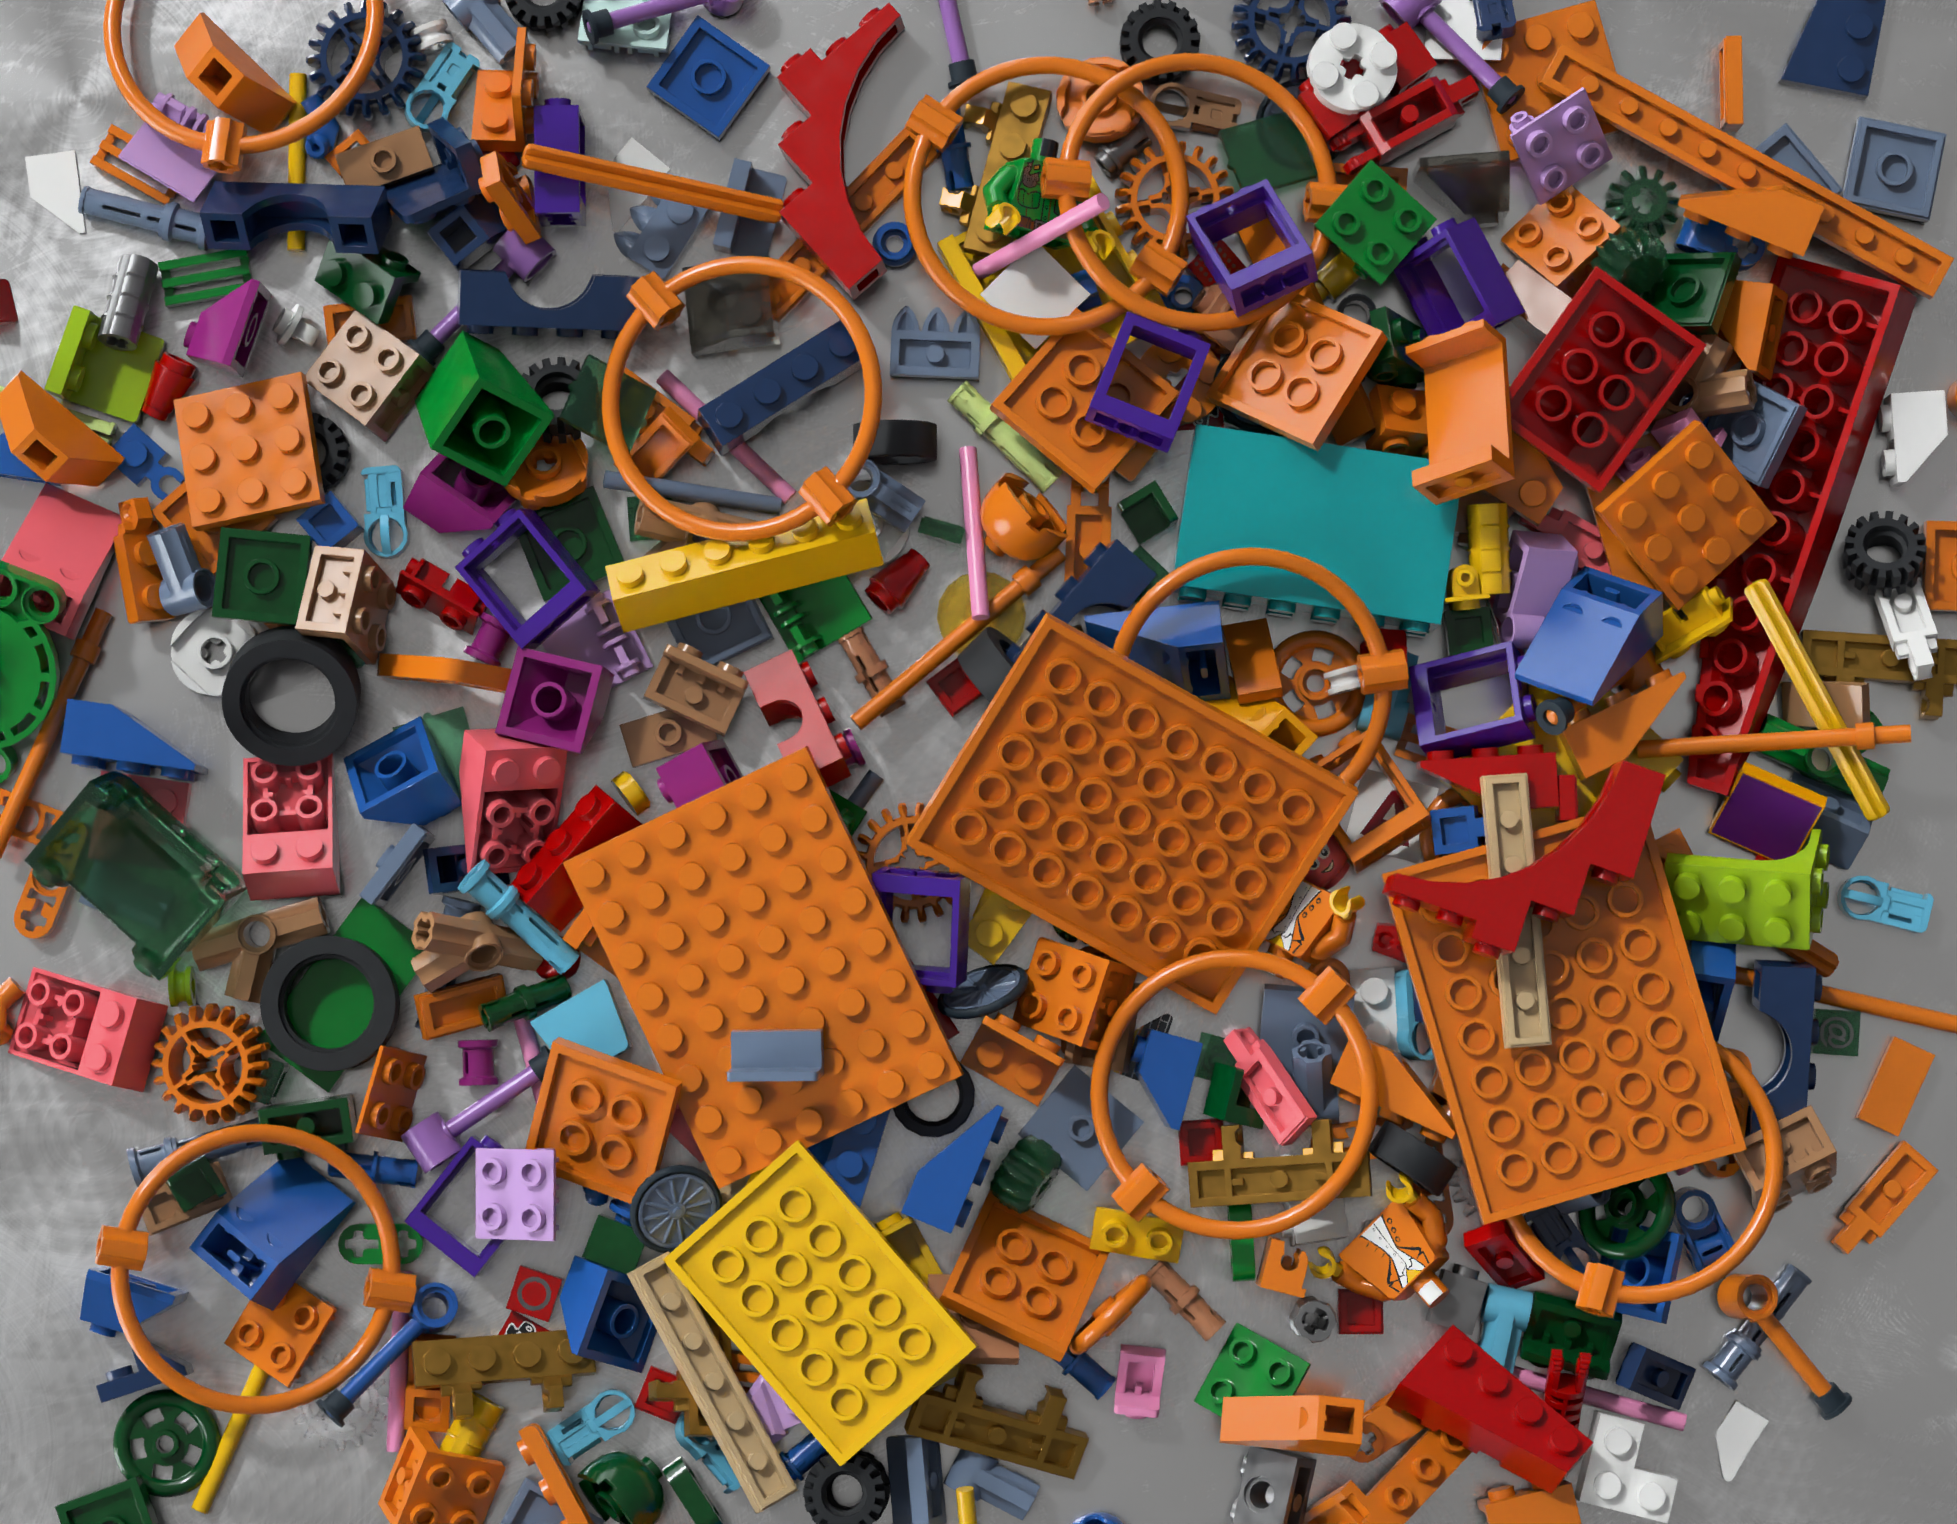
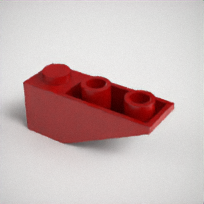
M1544 744L1517 746V755L1499 756V747L1472 749V757L1455 759L1454 750L1427 752V760L1416 762L1417 770L1480 798L1481 776L1527 773L1530 809L1559 807L1556 752L1544 753Z

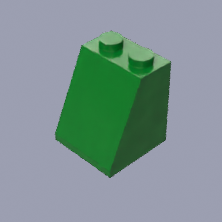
M463 330L415 399L430 449L504 487L508 485L554 418L551 409L499 349Z

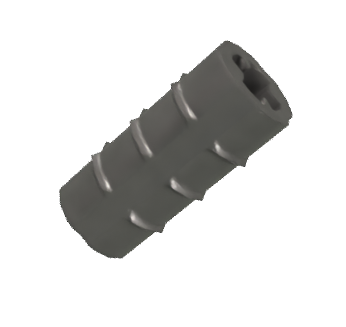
M123 254L120 256L116 272L112 276L113 283L110 293L106 296L108 300L104 314L101 315L102 322L98 333V340L105 346L119 351H134L137 348L141 331L144 330L145 316L150 309L149 302L151 294L155 290L154 284L159 269L158 265L151 259L137 254Z
M1306 1296L1296 1301L1294 1309L1289 1316L1290 1326L1294 1333L1308 1338L1312 1343L1322 1342L1329 1338L1337 1322L1336 1313L1332 1306L1318 1301L1313 1296ZM1317 1312L1321 1319L1320 1323L1311 1327L1308 1326L1305 1322V1316L1307 1313L1313 1314Z

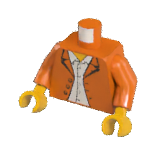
M1303 879L1265 938V941L1271 943L1266 953L1286 958L1290 961L1297 957L1316 966L1321 960L1328 959L1351 943L1357 916L1356 912L1364 907L1365 899L1358 895L1349 900V886L1331 893ZM1270 973V974H1272V975H1274V976H1276V977H1278V978H1281V979L1284 978V977H1281V976H1279V975Z
M1400 1171L1399 1179L1406 1187L1398 1189L1392 1186L1390 1181H1386V1195L1392 1202L1338 1254L1343 1261L1337 1263L1332 1250L1329 1247L1321 1246L1317 1248L1318 1253L1322 1257L1329 1259V1262L1325 1266H1316L1313 1262L1308 1261V1265L1315 1277L1319 1279L1331 1277L1334 1282L1355 1294L1387 1302L1390 1300H1407L1416 1292L1429 1308H1433L1450 1292L1435 1274L1450 1258L1445 1248L1448 1239L1442 1211L1421 1190L1413 1189V1179Z

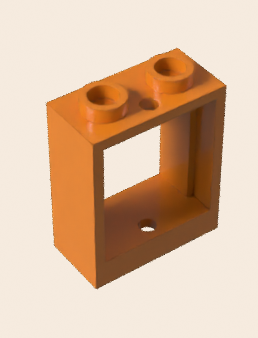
M1357 730L1348 734L1338 743L1339 748L1326 757L1320 754L1309 760L1335 775L1341 774L1357 753L1367 730L1363 733ZM1382 743L1374 760L1407 808L1353 843L1340 824L1337 826L1332 835L1348 858L1347 860L1356 873L1364 870L1432 826L1430 814Z

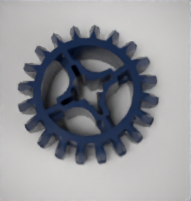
M366 0L361 1V12L355 13L350 2L345 3L344 10L347 16L341 19L334 10L330 11L328 16L334 25L328 28L325 24L318 23L316 26L317 31L324 39L309 40L308 45L310 48L320 52V54L306 57L308 66L320 68L309 75V79L313 84L324 83L317 91L320 98L326 99L337 90L350 72L358 56V51L354 46L358 45L361 47L363 39L357 36L354 30L366 27ZM384 2L383 30L388 31L390 34L385 38L382 36L375 59L376 63L374 66L379 75L377 76L371 69L366 78L377 84L381 90L372 93H357L346 106V115L351 119L357 115L359 107H362L363 117L366 121L372 120L374 107L379 108L384 118L389 117L390 110L387 104L394 101L397 108L400 110L404 109L405 103L400 95L403 92L409 95L415 89L409 83L410 80L419 82L425 76L424 72L413 68L428 62L426 54L414 52L415 48L421 43L419 36L410 37L409 35L416 28L415 23L408 21L400 25L404 18V13L400 9L393 11L387 18L388 5L386 2ZM343 39L349 48V55L347 60L340 66L341 71L334 76L332 58L338 43ZM400 44L402 63L398 74L391 81L385 73V64L394 54L392 50Z
M1242 0L1248 5H1234L1232 13L1245 20L1233 22L1231 31L1237 34H1245L1238 38L1234 45L1237 50L1251 48L1243 59L1246 65L1253 63L1258 58L1261 61L1257 68L1259 71L1265 74L1268 67L1275 69L1273 79L1278 83L1281 81L1283 71L1290 72L1289 80L1292 85H1295L1299 81V71L1304 70L1306 78H1309L1306 70L1309 54L1300 57H1290L1293 45L1300 40L1313 41L1314 38H1319L1336 24L1343 22L1351 24L1352 20L1349 15L1337 14L1347 8V0H1315L1325 14L1327 26L1319 24L1318 19H1314L1306 13L1304 0H1290L1282 8L1269 7L1268 10L1259 9V6L1265 0ZM1294 5H1297L1295 17L1298 18L1297 24L1302 23L1303 27L1296 26L1294 33H1291L1289 42L1285 43L1287 31L1284 30L1285 24L1280 25L1279 21L1286 22L1288 16L1292 14ZM1255 22L1264 24V29L1274 32L1279 41L1277 54L1262 43L1257 34Z

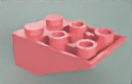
M46 483L1 561L60 584L66 594V607L60 615L51 622L44 623L48 630L75 641L114 553L113 537L118 536V524H121L120 514ZM0 574V596H10L13 588L12 583L8 577ZM43 590L34 592L33 602L36 608L42 612H52L55 603L50 593Z
M496 728L464 730L459 777L467 873L484 859L490 864L489 870L494 874L518 872L544 846L548 836L557 829L568 751L498 735L495 733Z
M333 753L317 762L299 766L278 765L258 757L243 758L242 875L250 901L340 894V851Z
M33 967L8 1053L111 1086L143 1092L151 1068L150 1064L156 1051L153 1046L159 1040L168 1006Z

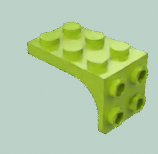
M1812 829L1809 843L1802 851L1793 856L1778 860H1749L1668 853L1665 861V874L1684 939L1810 950L1813 934L1822 932L1823 909H1827L1829 900V882H1824V871H1828L1830 845L1822 844V829Z

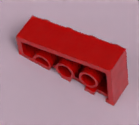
M1452 1325L1406 1375L1386 1403V1406L1399 1413L1403 1409L1421 1419V1425L1435 1432L1440 1429L1463 1442L1461 1446L1476 1454L1478 1451H1481L1499 1461L1500 1467L1551 1494L1575 1468L1593 1444L1589 1438L1455 1325Z

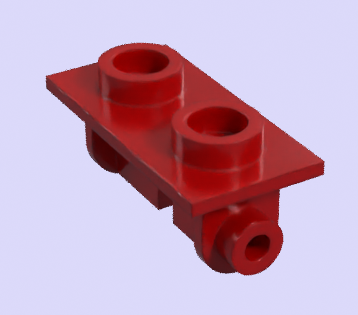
M412 558L405 571L401 570L399 573L396 592L412 607L418 609L425 608L439 616L440 620L449 628L457 631L463 630L473 635L478 617L483 612H486L487 606L469 584L457 578L450 591H448L443 586L449 578V573L424 558L420 561Z

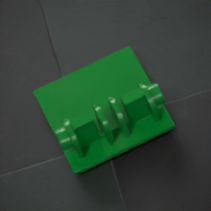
M1370 160L1314 224V227L1355 263L1352 270L1357 276L1364 280L1370 276L1376 283L1381 285L1435 223L1437 218L1376 163Z
M847 575L759 598L789 650L792 649L798 663L873 619Z
M1236 1323L1194 1402L1221 1417L1223 1397L1294 1396L1311 1364L1243 1325Z

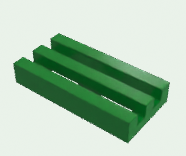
M224 250L158 262L162 277V288L165 294L164 301L167 308L221 299L250 279H253L248 250ZM240 260L241 264L240 266L172 278L171 272L224 262ZM243 276L244 283L178 295L174 293V288Z

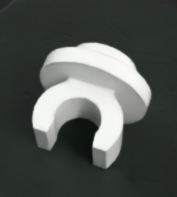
M296 304L292 310L286 307L282 310L273 327V331L278 334L277 344L284 346L289 338L292 337L307 346H313L320 330L300 320L304 307Z

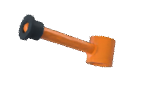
M1651 649L1610 690L1621 685L1623 690L1629 688L1632 693L1646 684L1645 679L1664 671L1660 664H1656L1655 655ZM1558 697L1554 700L1548 699L1537 706L1536 720L1546 733L1558 735L1566 730L1568 723L1574 719L1575 713L1588 704L1577 702L1568 697Z
M1732 1274L1721 1282L1717 1292V1301L1722 1312L1734 1319H1749L1751 1323H1758L1815 1393L1813 1399L1822 1409L1821 1416L1824 1420H1830L1841 1414L1852 1402V1396L1848 1392L1843 1393L1835 1382L1829 1383L1774 1316L1773 1312L1778 1303V1292L1775 1284L1768 1277L1759 1274ZM1747 1287H1749L1752 1294L1748 1307L1743 1299V1294Z

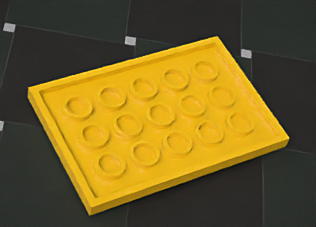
M800 1140L793 1143L663 1259L666 1265L840 1467L979 1346Z

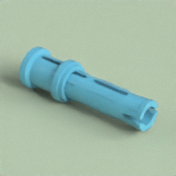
M485 859L480 861L463 878L457 889L462 894L468 892L487 909L485 914L490 919H501L521 939L555 968L560 975L565 973L576 962L580 953L567 944L519 899L520 894L514 885L507 886L489 870L490 864Z

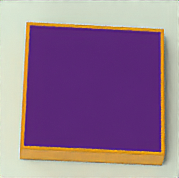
M1744 762L1730 791V797L1725 796L1710 824L1708 833L1770 860L1787 858L1799 853L1826 806L1827 797Z

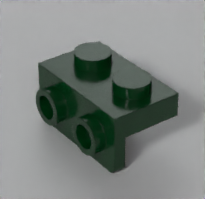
M329 239L314 281L378 325L389 323L403 284L418 282L421 272L408 264L409 260L404 255L390 251L383 246L379 254L336 253L334 244Z
M1386 306L1369 311L1372 327L1383 331L1388 340L1365 376L1381 385L1415 389L1417 383L1425 381L1424 369L1406 355L1405 347L1428 336L1426 331Z
M1535 1291L1528 1326L1521 1335L1520 1357L1537 1367L1548 1368L1551 1350H1562L1564 1357L1563 1370L1570 1371L1575 1375L1576 1360L1579 1357V1353H1591L1592 1358L1588 1380L1594 1378L1607 1380L1610 1373V1359L1622 1325V1314L1615 1312L1613 1318L1600 1317L1576 1308V1301Z

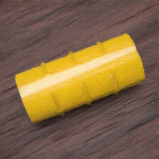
M1507 503L1467 505L1468 526L1466 529L1468 530L1469 548L1467 551L1469 552V565L1474 567L1478 573L1480 594H1511L1510 573L1512 570L1510 569L1509 556L1511 548L1509 547L1508 528L1510 525L1508 524Z
M472 1391L473 1418L454 1420L451 1427L446 1430L447 1434L439 1449L441 1451L480 1457L482 1451L486 1450L485 1445L492 1432L496 1430L495 1426L505 1408L489 1398Z

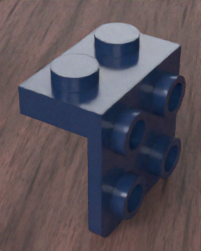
M444 117L427 124L441 164L434 166L435 170L386 188L390 209L407 224L428 222L436 216V212L451 205L461 206L468 204L477 197L476 194L481 192L478 179L483 177L480 168V157L484 155L475 139L469 140L461 127L455 128Z

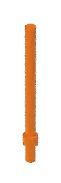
M1057 547L1045 557L1038 559L1029 568L1024 565L1011 576L1013 581L989 600L990 618L986 620H973L972 615L851 715L850 718L860 730H863L1024 594L1029 597L1041 587L1040 581L1066 560V557Z
M95 608L82 639L77 638L69 654L73 658L58 689L55 702L41 726L0 816V859L64 722L67 699H74L89 665L94 666L101 648L98 645L112 616L102 609Z
M1873 722L1855 723V728L1640 740L1637 744V754L1639 759L1856 746L1857 750L1875 749L1877 744L1911 743V725L1874 726Z
M1736 966L1735 984L1753 988L1754 969ZM1822 985L1821 1000L1814 1001L1957 1034V1015Z

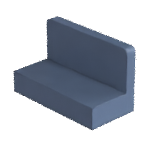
M734 158L727 187L783 200L787 179L783 175L755 169L752 162ZM721 212L713 240L714 250L734 256L768 257L776 223L773 224Z
M1793 772L1789 781L1827 797L1826 806L1813 829H1822V844L1830 845L1829 863L1845 870L1849 869L1869 836L1872 821H1868L1865 818L1854 797L1797 772ZM1811 833L1809 834V836H1808L1806 842L1804 843V845H1803L1801 851H1802V850L1807 846V844L1809 843Z
M823 1029L731 1031V1069L727 1071L728 1082L818 1081L824 1075Z
M913 1435L887 1437L886 1449L893 1524L947 1523L940 1444Z

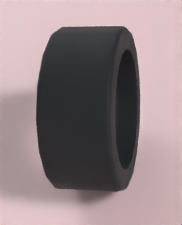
M880 420L876 438L867 459L879 465H908L936 461L937 425L932 422L919 420ZM861 422L853 425V445Z
M960 1062L959 1064L964 1074L954 1079L959 1089V1102L954 1112L947 1118L936 1122L925 1121L917 1117L910 1110L908 1103L904 1102L894 1107L893 1110L897 1119L906 1129L924 1137H941L953 1133L967 1121L974 1107L975 1088L970 1073Z
M1390 1121L1384 1122L1368 1149L1369 1153L1396 1172H1403L1413 1179V1183L1437 1197L1440 1196L1457 1170V1166L1448 1158Z

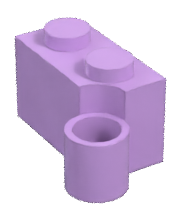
M1513 530L1509 543L1511 548L1509 551L1510 569L1512 570L1510 573L1511 594L1496 595L1492 610L1496 618L1501 622V643L1512 641L1517 649L1528 650L1560 590L1575 576L1578 569V551L1562 534Z

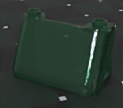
M111 771L90 780L24 860L33 868L32 874L40 883L49 888H53L55 885L59 887L71 885L134 941L135 945L131 951L135 957L133 960L135 967L144 975L151 978L155 977L159 981L167 977L247 889L244 879L135 781L118 771Z

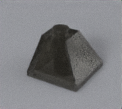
M1509 151L1419 158L1412 172L1413 182L1461 222L1475 217L1480 228L1499 225V219L1505 218L1509 213Z
M684 267L682 268V271H685L691 267ZM733 274L710 279L685 290L691 354L693 356L780 344L772 276Z

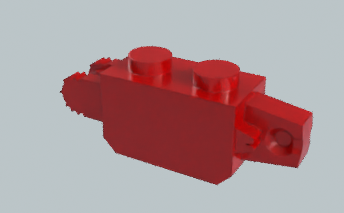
M1472 75L1451 85L1447 83L1446 79L1439 81L1437 76L1430 77L1370 109L1359 118L1357 125L1339 134L1328 144L1332 151L1336 153L1347 149L1360 140L1362 141L1367 151L1350 158L1342 166L1345 173L1349 176L1361 171L1370 160L1378 166H1382L1454 127L1456 120L1465 113L1462 106L1477 98L1480 89Z

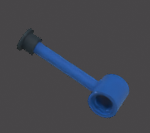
M436 1282L421 1287L415 1294L414 1303L409 1314L411 1319L340 1391L335 1389L324 1401L319 1399L316 1402L319 1408L335 1424L342 1428L345 1425L343 1420L355 1408L353 1403L423 1332L427 1334L440 1333L451 1325L458 1310V1300L454 1291L447 1285ZM430 1297L439 1298L446 1306V1314L439 1319H431L424 1314L422 1302Z

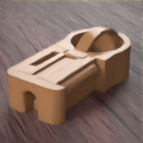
M1172 82L1160 85L1149 98L1159 111L1184 116L1183 119L1176 121L1167 120L1171 129L1187 132L1191 126L1192 130L1223 136V133H1225V140H1230L1236 135L1238 127L1236 121L1242 108V103L1237 98L1188 88L1179 83ZM1173 90L1184 98L1186 107L1157 101L1156 97L1162 91Z

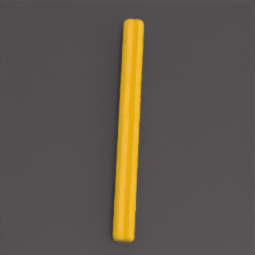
M1760 579L1745 588V595L1817 729L1847 728L1769 581ZM1856 746L1828 747L1865 818L1868 821H1875L1889 813L1890 807Z

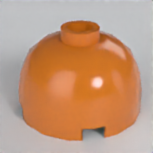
M1005 473L985 495L980 510L981 524L987 534L984 542L999 557L1007 554L1016 560L1034 561L1051 553L1067 538L1068 534H1064L1066 523L1045 496L1039 493L1035 498L1026 492L1024 488L1029 483L1013 473Z

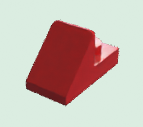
M1505 1219L1488 1223L1463 1233L1464 1248L1498 1285L1517 1289L1545 1279L1544 1270L1519 1245Z

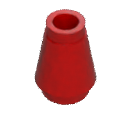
M164 352L161 359L154 362L144 400L145 403L141 410L151 417L166 422L169 414L174 410L173 400L182 398L196 380L193 374L197 367L174 354Z
M911 548L906 554H903L869 578L871 584L865 589V592L870 600L885 613L891 614L896 608L901 610L930 565L919 552Z

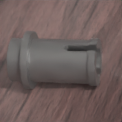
M1137 124L1126 136L1111 142L1108 146L1100 145L1098 147L1099 153L1094 156V159L1107 176L1111 177L1115 173L1120 175L1121 172H1124L1123 167L1133 157L1138 156L1146 147H1151L1153 144L1150 138L1145 139L1148 134Z

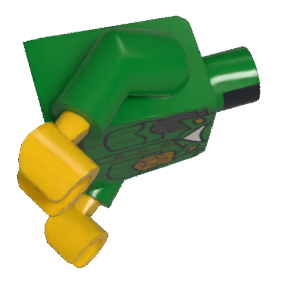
M1045 138L1033 139L1030 158L1024 157L1006 162L983 187V196L988 215L985 219L984 230L1019 239L1060 216L1058 199L1042 198L1040 190L1043 161L1046 157L1057 158L1059 147L1057 141ZM1076 201V204H1077V205L1083 203V202ZM1093 218L1081 224L1094 252H1098L1101 259L1106 260L1115 247V240L1108 232L1098 229ZM1063 234L1043 246L1058 250L1070 247L1071 245L1066 234Z

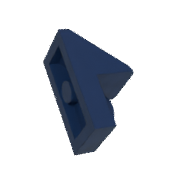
M465 844L423 849L429 894L445 895L459 892L457 888L468 874ZM495 873L506 885L510 884L508 873Z
M151 1343L160 1356L179 1373L185 1376L194 1372L191 1363ZM132 1349L139 1372L134 1373L132 1365L107 1372L105 1374L108 1382L99 1384L96 1388L100 1401L103 1403L161 1384L162 1382L145 1367Z
M1633 1342L1629 1346L1618 1372L1616 1384L1680 1410L1696 1369Z

